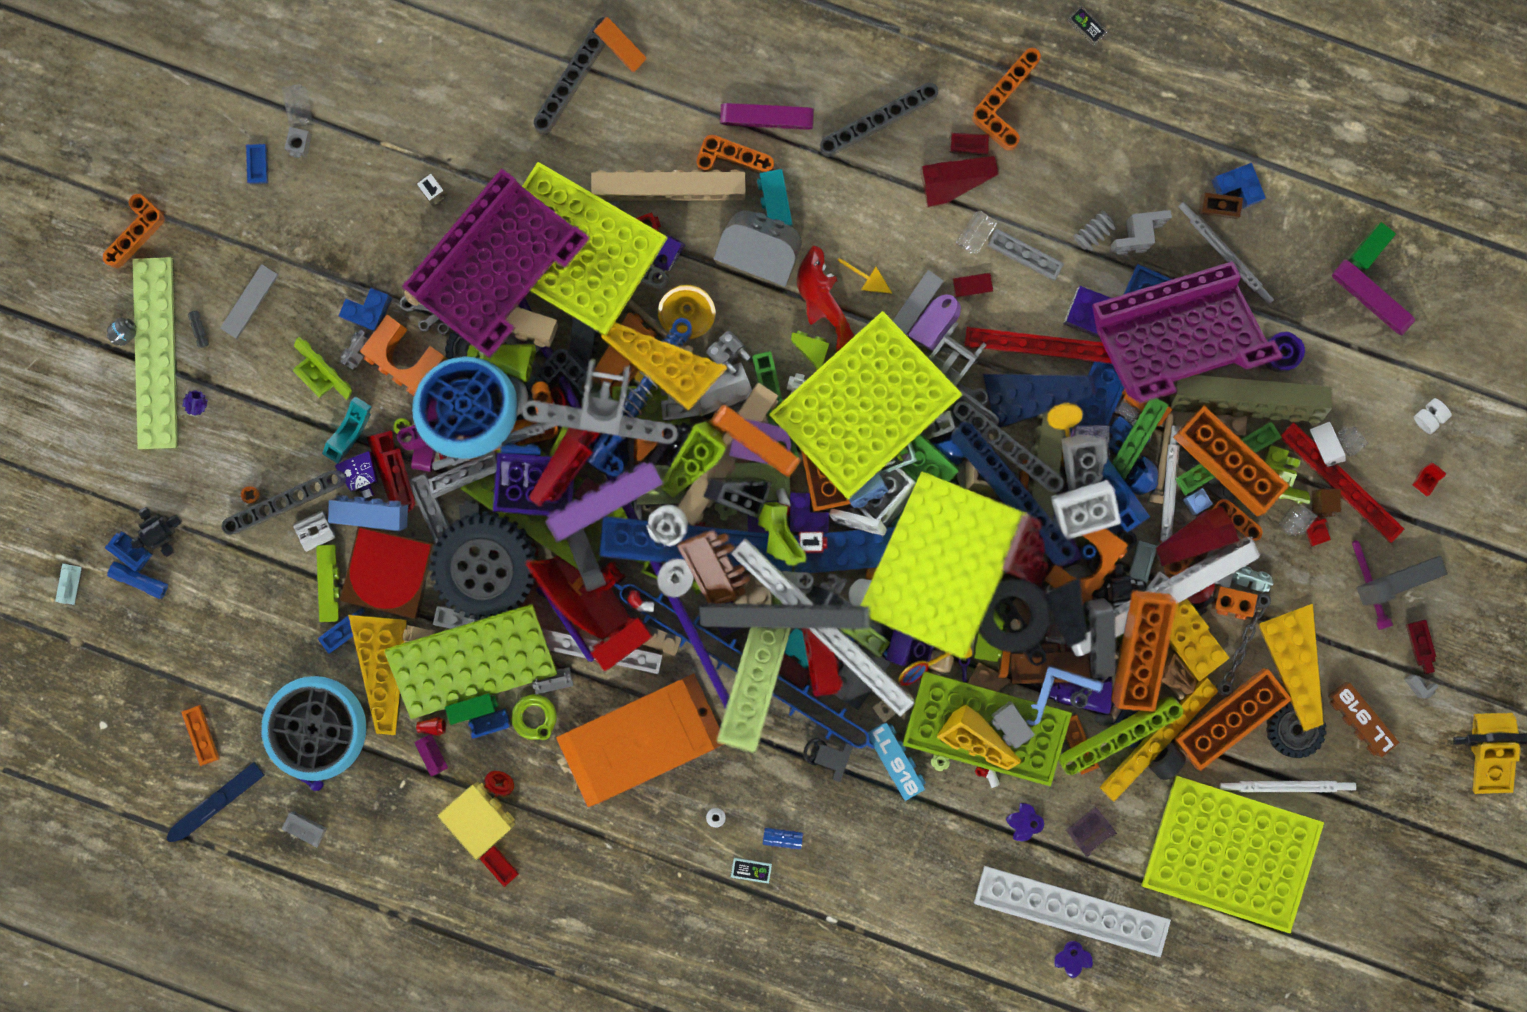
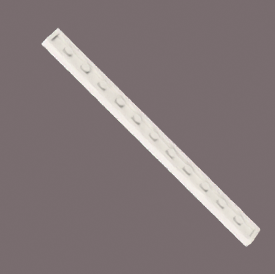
M747 539L731 553L783 604L814 605ZM809 628L899 716L915 702L840 629Z
M437 606L433 625L452 629L478 620H474L475 615L472 614L469 618L463 617L464 611H460L457 614L454 612L455 609ZM542 629L550 651L586 658L571 635ZM582 637L591 652L594 651L592 647L600 642ZM636 649L615 665L659 674L663 655Z

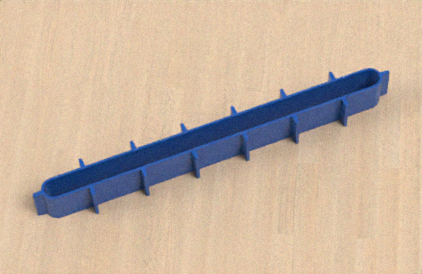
M634 584L614 585L620 590L621 599L630 606L632 605L624 597V591L627 587L632 586L676 614L673 608L662 602L665 595L663 593L658 598H655ZM639 611L646 615L643 621L644 624H646L651 618L652 620L659 623L666 629L681 637L682 641L679 645L680 647H682L686 641L692 644L690 639L675 631L674 629L664 624L660 620L656 619L649 613L645 611ZM698 616L694 621L691 620L693 625H695L702 631L706 632L710 636L714 637L718 641L722 642L723 644L733 649L737 653L743 655V652L733 647L737 639H734L732 643L729 644L721 638L714 635L713 633L709 632L702 626L698 625L697 623L700 620V616ZM707 651L709 656L719 661L716 667L717 670L724 664L736 673L738 672L736 668ZM777 675V678L863 731L866 734V739L861 744H855L772 692L774 697L791 707L789 711L790 716L797 710L827 729L826 739L833 733L856 748H863L867 745L874 749L875 746L869 742V735L866 730L843 716L846 711L845 707H842L838 713L807 693L810 687L808 684L802 690Z

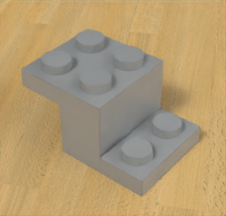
M1171 210L1132 214L1126 220L1128 238L1116 239L1110 245L1111 253L1116 252V255L1128 254V251L1135 250V253L1147 252V249H1150L1155 243L1154 228H1161L1164 224H1167V221L1172 218Z

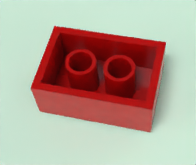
M632 617L624 623V629L621 631L619 628L608 635L609 640L606 642L601 640L592 647L594 651L591 654L604 672L654 637L641 618L635 619V617Z

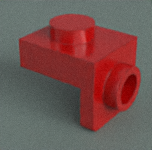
M1431 462L1421 469L1412 485L1427 497L1433 492L1438 482L1446 476V473L1439 466Z

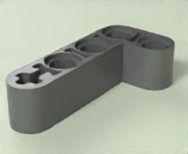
M582 528L567 536L566 539L587 591L589 592L606 585L584 529Z
M1104 598L1085 601L1084 613L1090 621V668L1092 677L1098 679L1114 676V609Z

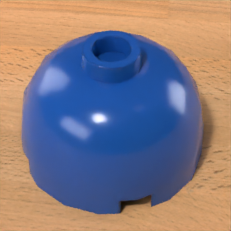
M951 435L943 439L942 442L941 439L932 442L955 465L962 463V459L966 457L953 442Z
M1141 456V459H1137L1125 479L1126 484L1134 495H1144L1154 490L1158 485V469L1153 462L1144 456Z

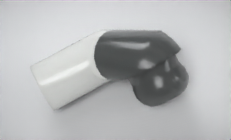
M1114 704L1109 715L1098 713L1095 721L1101 726L1113 724L1122 709H1118Z

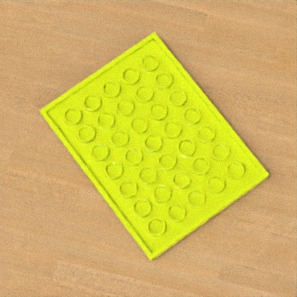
M537 162L522 187L570 225L579 228L590 239L566 268L554 262L530 291L607 336L668 238Z
M882 311L778 405L769 416L779 427L786 431L790 439L847 499H850L962 396V393Z
M921 471L860 606L870 607V619L965 659L1004 572L1001 569L1004 559L1007 556L1022 515L1025 513Z
M1175 775L1141 886L1291 933L1324 822Z

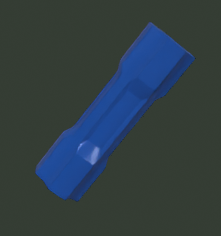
M113 562L107 573L108 577L131 585L158 599H162L168 589V584L143 575L118 562Z

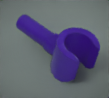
M959 658L958 664L962 669V681L967 683V666L970 663V658H967V664H962L961 658Z
M299 779L309 785L313 791H320L324 786L321 780L312 782Z

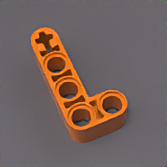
M716 135L705 137L697 157V167L703 172L712 171L717 158L759 174L774 170V160L771 156ZM715 141L717 147L709 149L707 147L708 142ZM733 148L735 153L732 156H728L725 154V150ZM749 154L753 157V160L748 163L744 162L743 156ZM758 157L759 163L757 162V166H754L756 164V158ZM703 159H708L711 163L709 166L703 167L700 162ZM766 161L769 162V166L763 169L762 164Z
M134 194L129 199L130 208L139 216L103 253V261L113 268L122 267L164 223V214L141 194ZM143 200L142 207L137 208V202ZM157 213L156 220L150 221L151 214ZM143 226L144 232L141 235H137L138 228ZM130 240V247L124 249V243ZM113 255L115 256V259H116V261H114V262H113V259H112V256H113Z

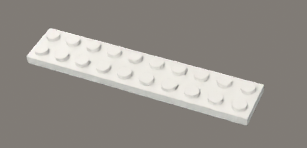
M988 866L983 868L974 904L1157 957H1161L1171 922L1168 918Z

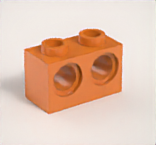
M1216 586L1215 601L1212 603L1211 609L1217 610V614L1228 616V613L1236 614L1235 618L1246 620L1247 617H1253L1258 595ZM1223 596L1229 599L1226 607L1221 605V598ZM1243 600L1248 605L1245 611H1242L1239 607L1240 602Z

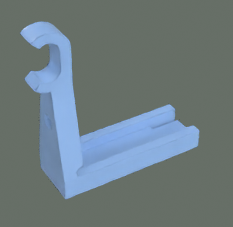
M1050 665L1044 679L1038 703L1031 705L1032 708L1038 710L1036 721L1029 719L1026 722L1030 725H1036L1041 721L1055 679L1053 676L1099 692L1102 691L1104 683Z

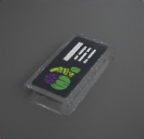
M1082 5L1067 19L1093 46L1108 33Z

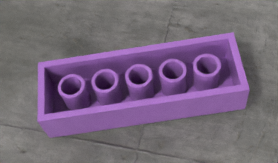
M644 462L636 466L632 474H629L627 471L616 478L617 482L613 484L611 481L599 487V492L595 493L593 490L585 494L581 502L578 503L577 500H574L565 506L566 510L561 512L558 509L549 514L546 524L556 542L661 485L662 481L652 463L646 465Z

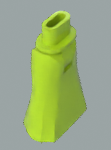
M470 344L467 357L488 361L500 368L505 374L527 382L531 376L532 367L530 364L533 365L536 347L534 344H501L489 358Z

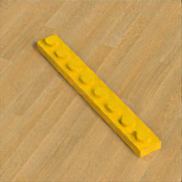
M1207 677L1199 681L1194 691L1187 694L1179 702L1183 707L1182 716L1149 734L1103 782L1099 788L1110 800L1114 802L1218 692L1213 683Z

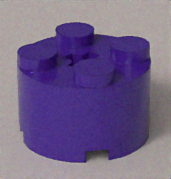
M1280 332L1267 339V342L1274 340L1279 350L1286 351L1285 355L1282 354L1283 357L1281 359L1265 363L1269 370L1275 372L1289 371L1296 368L1305 356L1304 343L1291 332Z

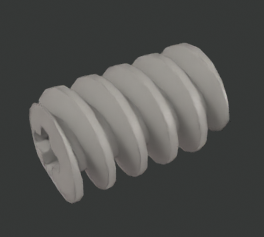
M1102 210L1101 214L1096 215V220L1091 219L1090 224H1086L1084 229L1078 231L1079 235L1074 234L1073 237L1082 249L1085 250L1087 248L1092 251V243L1098 246L1097 239L1099 238L1104 241L1103 234L1105 233L1109 236L1110 232L1108 229L1110 228L1115 231L1116 228L1111 217Z

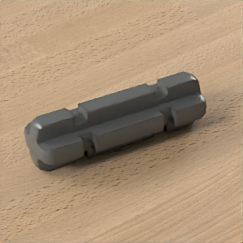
M198 311L189 312L188 317L192 321L190 324L194 337L197 338V347L204 348L208 346V341L205 338L206 334L202 321L199 320L200 314Z

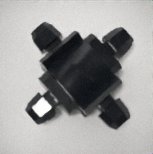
M148 507L139 510V515L142 520L144 519V522L139 524L141 528L138 531L139 536L131 541L133 548L140 549L146 546L147 548L152 547L154 550L161 547L160 551L164 556L169 557L174 554V548L169 542L175 539L172 535L176 533L174 528L182 523L180 516L173 515L169 518L166 516L161 517L160 514L152 516L153 513Z
M1120 562L1114 563L1116 567L1112 571L1113 574H1107L1102 587L1099 590L1095 589L1092 593L1094 598H1104L1107 602L1112 603L1114 608L1130 601L1132 591H1145L1147 589L1145 581L1134 580L1129 575H1126Z

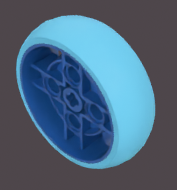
M474 357L453 358L435 366L420 382L413 400L414 423L422 439L435 451L449 457L461 459L485 455L503 443L515 424L518 409L516 392L507 375L494 364ZM474 376L471 380H470V379H461V380L454 381V382L450 383L449 385L447 384L448 382H450V381H452V380H454V379L460 378V377ZM496 386H498L503 396V405L499 416L494 413V401L491 395ZM481 390L479 394L473 395L474 391ZM453 395L451 400H446L448 396ZM432 400L437 402L436 413L439 420L434 430L428 421V410ZM485 415L483 419L477 420L478 416ZM454 420H457V421H458L455 425H453V426L450 425V423H451L452 421H454ZM481 431L484 432L483 434L471 439L456 440L458 436H471Z

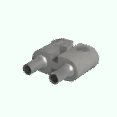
M729 330L719 338L720 340L717 343L714 342L708 348L706 354L715 363L727 366V370L732 375H735L738 370L731 364L733 359L741 356L746 362H749L752 357L745 351L746 346Z

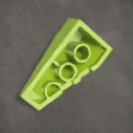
M706 421L695 425L659 487L674 498L716 465L727 448L721 433Z

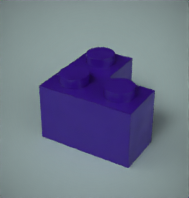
M790 493V532L828 533L829 513L810 512V493Z

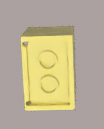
M478 781L438 815L440 820L476 860L516 825L513 822L515 820L508 811L505 813L501 809L502 804L496 797L492 798L488 794L489 789L484 788L485 784H479Z

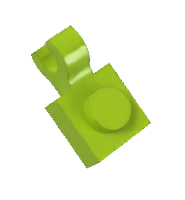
M1269 445L1264 462L1282 468L1284 465L1298 468L1301 460L1288 457V450Z

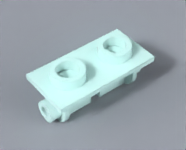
M62 564L55 602L75 605L82 567Z
M1248 566L1238 569L1232 578L1235 584L1245 587L1251 581V589L1262 593L1269 592L1270 585L1273 586L1272 577L1268 573L1253 571Z

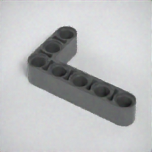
M1438 556L1356 588L1363 606L1380 604L1395 599V594L1443 577L1448 573L1442 557Z

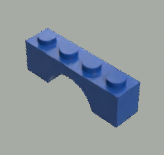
M1107 458L1102 471V481L1107 480L1113 487L1120 524L1126 532H1129L1150 518V515Z

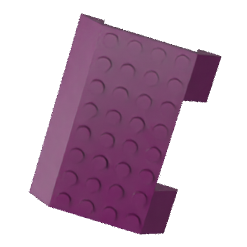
M501 168L401 287L476 349L490 358L515 329L514 326L506 321L507 317L554 262L566 268L590 237L576 226L573 227L519 185L514 177Z
M1233 261L1093 304L1097 333L1129 397L1142 403L1176 392L1173 382L1231 363H1236L1245 369H1249L1283 357L1274 340L1267 342L1238 286L1241 276Z

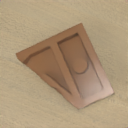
M1175 653L1168 655L1161 682L1185 694L1192 693L1197 679Z
M978 662L967 683L999 691L1009 684L1011 679L1007 677L1005 679L998 678V672Z

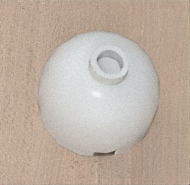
M665 505L659 507L650 515L647 529L650 536L656 542L666 543V545L670 546L677 544L684 537L687 530V519L679 508Z

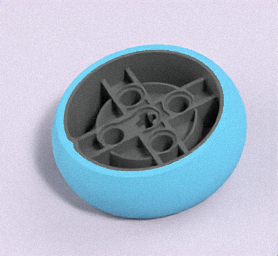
M319 676L296 679L283 686L269 701L262 719V740L270 759L278 768L290 776L309 781L329 779L349 768L360 754L366 738L364 710L357 697L347 687L335 680ZM310 690L309 700L298 704L292 709L290 714L280 713L290 698L300 692ZM331 695L339 699L345 706L350 716L351 725L342 724L338 711L329 704ZM316 704L322 708L319 715L313 710ZM293 720L299 723L298 730L292 729L291 722ZM315 724L318 731L313 733V729H310V726ZM330 727L337 729L335 737L329 734ZM277 732L286 733L289 744L299 753L297 762L286 754L280 744ZM309 742L315 746L313 753L307 750ZM339 743L348 744L344 753L337 760L328 765L318 767L319 757L333 751Z

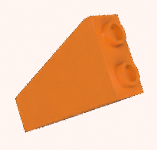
M629 312L621 324L643 335L654 337V339L657 336L650 327L646 329L642 325L644 321L637 313L633 315ZM609 345L593 372L620 376L625 371V366L633 364ZM599 377L602 384L603 381L610 382L611 385L615 381L613 379Z

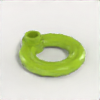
M530 694L522 697L512 710L511 722L515 731L521 737L528 740H547L551 737L552 730L557 721V712L553 703L548 698L539 694ZM530 706L541 707L545 713L543 725L537 728H529L523 721V713ZM543 729H546L548 731L546 736H542L541 731Z

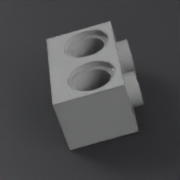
M947 411L942 413L921 434L930 442L952 435V432L961 423L954 411Z

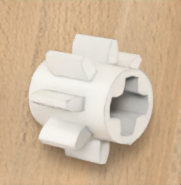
M796 373L795 377L790 376L787 390H790L791 394L806 381L804 379L805 375Z

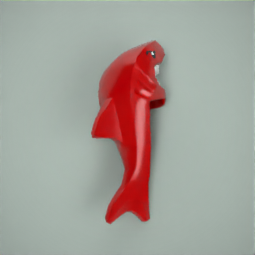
M812 246L799 266L796 278L797 287L800 295L806 301L809 324H814L820 318H827L835 327L837 353L855 335L842 310L829 292L835 282H838L837 276L831 273L825 276L823 273L826 268L824 252L820 247Z

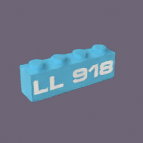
M883 722L867 731L869 740L875 746L876 752L903 799L906 801L924 791L923 785L926 782L921 774L917 775L913 768L916 765L911 757L907 758L904 754L906 748L901 740H896L894 735L897 732L893 725Z

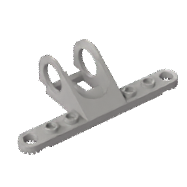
M955 322L928 359L962 393V396L950 406L953 410L957 403L966 402L987 419L993 420L994 424L998 427L999 419L993 412L956 386L987 344L983 342L975 354L969 352L950 338V335L958 326V323ZM945 342L955 349L946 362L936 356ZM958 352L970 360L961 373L951 367L959 356ZM961 407L959 414L962 416L967 415L968 407ZM978 418L974 421V424L979 428L983 426V419Z
M590 360L582 409L529 401L522 408L523 416L529 421L666 444L672 443L677 438V429L671 424L621 416L630 366H625L623 377L593 372L594 360ZM592 376L623 381L619 402L607 400L610 382L603 381L601 398L589 397ZM531 405L536 406L538 409V413L534 417L526 413L527 408ZM669 428L673 431L671 439L663 438L662 431Z

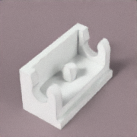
M1330 422L1310 429L1327 467L1346 461L1345 453Z

